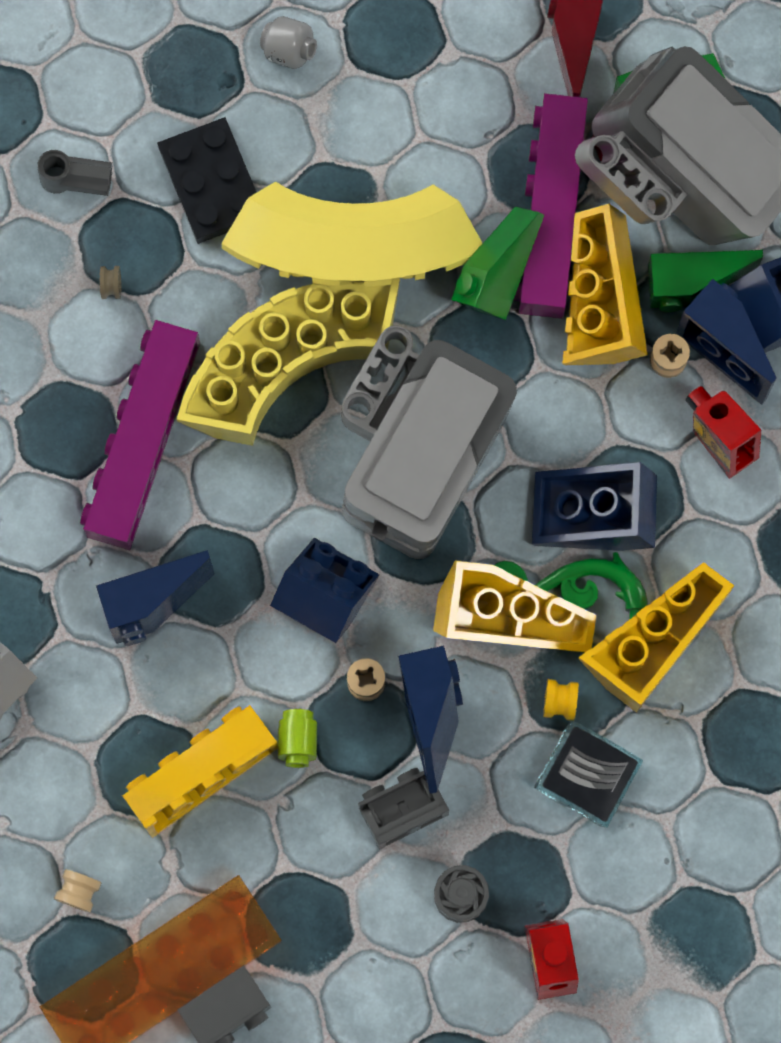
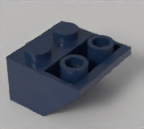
M780 257L758 266L729 285L738 294V300L742 302L765 353L781 347Z
M313 538L285 571L270 606L337 643L353 622L380 574L369 569L363 562L353 560L337 551L331 544Z

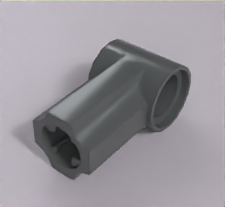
M59 150L46 151L39 157L37 163L39 179L42 187L47 192L57 194L67 190L108 196L112 179V162L69 157ZM52 167H60L64 170L57 177L46 174Z

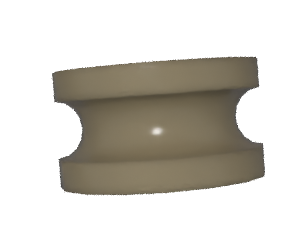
M101 266V299H107L109 295L115 296L116 299H121L120 266H114L113 270H108L106 266Z

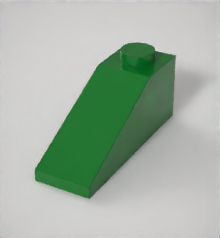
M515 206L464 264L451 300L482 314L506 320L544 214Z
M763 250L651 254L648 263L650 308H660V311L676 312L681 310L682 307H688L712 279L720 285L722 283L729 285L760 266L763 259Z

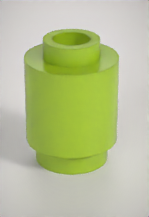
M310 710L283 711V719L279 720L278 759L285 761V766L305 768L309 766L310 761H314L317 758V721L313 720L314 713Z

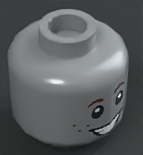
M281 16L265 25L260 38V46L264 50L266 59L270 62L291 69H297L302 67L307 60H311L314 57L317 41L313 39L312 28L307 23Z

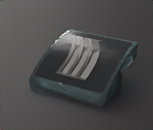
M569 721L533 788L563 807L573 809L598 826L607 828L643 760L598 733L574 721Z

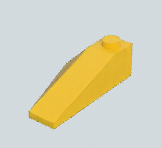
M455 560L438 593L433 631L446 638L586 652L592 649L597 615L492 564Z

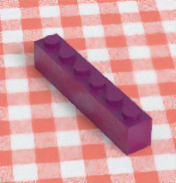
M544 93L543 105H535L533 128H540L539 139L531 140L529 162H535L536 166L535 175L527 174L525 196L532 197L531 209L528 210L544 214V218L524 269L523 279L520 280L513 301L520 302L519 314L563 319L574 216L576 213L580 167L576 163L575 153L578 145L584 141L588 98Z
M155 320L152 330L145 331L140 346V351L144 352L140 365H133L129 376L128 385L132 386L128 399L123 398L117 411L116 419L120 421L116 434L110 433L105 446L104 454L108 455V459L104 469L98 468L95 474L92 489L96 490L93 502L92 504L86 503L82 512L80 524L84 525L83 530L87 538L125 550H131L201 344L198 332L159 320Z

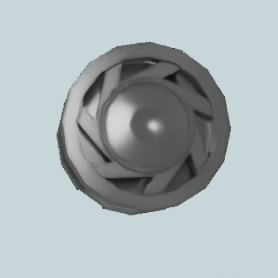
M466 865L453 866L445 870L438 878L434 889V901L439 913L447 920L456 923L470 922L478 918L485 910L489 898V887L484 876L475 868Z

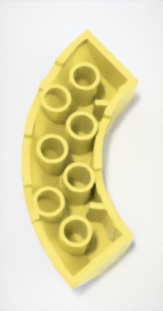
M277 182L248 197L221 243L222 249L237 259L258 269L261 264L277 269L281 277L289 278L290 275L294 277H312V283L328 286H340V281H364V287L392 285V279L395 278L410 279L414 277L415 281L425 279L426 272L444 267L446 272L464 265L483 244L460 201L434 184L414 194L394 200L352 204L311 198L292 191Z
M400 278L392 279V285L364 287V281H340V286L313 283L297 289L293 287L271 297L270 301L259 306L251 313L247 312L229 327L228 332L206 353V358L196 374H193L183 396L176 419L177 422L216 439L253 446L257 431L267 411L279 395L291 384L306 374L326 365L348 360H366L381 333L386 328L393 326ZM388 341V342L385 344V347H386L387 350H388V346H389V342H390V341Z

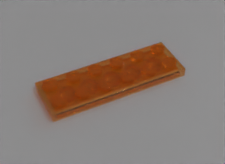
M237 875L39 1007L61 1043H131L243 965L247 966L280 944L282 940L240 875Z

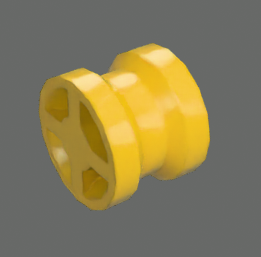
M548 679L543 717L552 718L554 715H562L566 720L574 721L579 683L570 682L567 685L558 684L554 679Z

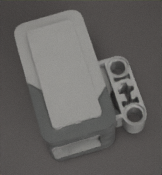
M673 46L652 54L646 61L636 66L594 117L592 130L595 137L583 141L576 149L575 159L580 169L639 224H649L665 220L674 213L703 242L708 245H718L760 236L781 212V134L752 105H749L748 101L692 47L684 46L677 49ZM595 145L602 151L603 158L601 163L597 162L593 156ZM649 197L653 199L656 205L654 215L647 208V199Z
M397 325L390 326L381 333L342 403L341 420L344 426L370 441L346 484L342 514L348 523L411 558L424 559L434 551L502 429L515 400L517 387L514 380L505 373L446 341L433 340L427 343L420 355L412 351L413 337L405 327ZM396 339L401 341L406 349L400 354H393L386 349L385 344L390 340ZM381 363L385 364L387 367L384 371L383 381H379L376 385L371 384V377L377 375L381 368ZM405 368L406 374L395 394L389 395ZM354 404H362L368 409L369 414L363 419H356L349 414L348 409Z

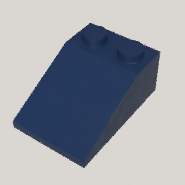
M712 279L683 311L676 334L684 338L689 346L762 405L777 379L742 302L738 300V294L727 284L722 283L720 285Z
M641 462L535 472L532 544L543 547L614 551L655 548L657 475Z
M208 550L96 585L109 630L116 644L124 642L125 646H131L145 641L147 634L153 633L214 575Z
M444 645L398 656L405 701L430 794L438 792L459 722L457 706L463 705L458 683L460 682L457 664L455 659L448 660Z

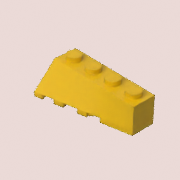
M609 203L577 212L574 216L571 261L574 262L572 281H569L568 295L571 296L569 317H566L565 333L568 334L567 349L563 351L562 364L565 366L616 364L647 356L648 351L626 215Z
M703 562L578 659L606 690L637 713L729 596L734 585Z
M251 705L245 709H242L240 706L234 708L221 719L224 724L212 732L209 729L203 730L190 740L192 746L180 755L177 751L169 754L158 763L160 767L158 771L149 777L146 774H142L126 786L128 792L122 796L152 838L278 749L277 741Z

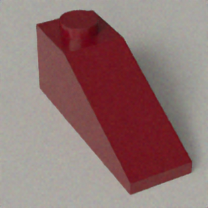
M603 0L550 1L547 18L553 19L551 33L568 96H581Z

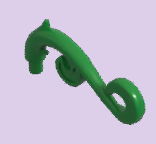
M617 552L613 553L612 561L593 558L574 561L558 568L535 584V586L547 592L561 585L562 599L586 610L591 608L597 601L598 588L593 581L587 580L584 589H578L576 581L584 576H600L609 579L620 588L621 591H616L615 595L625 602V611L629 612V620L648 605L646 591L641 581L625 565ZM501 561L494 564V566L528 582L525 571L516 563Z

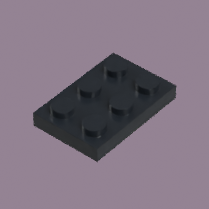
M226 117L157 142L158 149L197 244L228 233L248 197L257 193Z

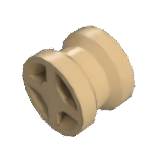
M666 334L658 338L650 354V364L655 373L666 378L676 377L682 373L689 359L690 349L688 343L677 334Z
M370 658L355 661L347 673V685L350 693L361 701H372L378 698L383 693L385 687V672L382 666Z
M65 869L62 876L64 879L63 887L56 892L54 900L91 913L93 907L92 896L95 892L99 891L102 883L83 874Z

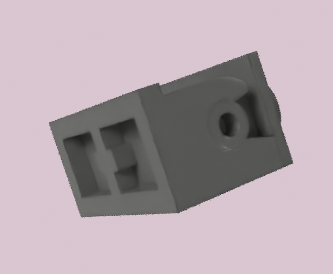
M413 768L397 777L398 784L387 789L383 785H379L362 794L364 800L358 803V807L379 850L449 815V808L439 789L436 793H429L424 771L420 772L418 768Z
M243 965L179 1008L178 1012L198 1043H233L235 1041L233 1033L246 1026L248 1031L254 1029L269 1018L265 1012L272 1007Z

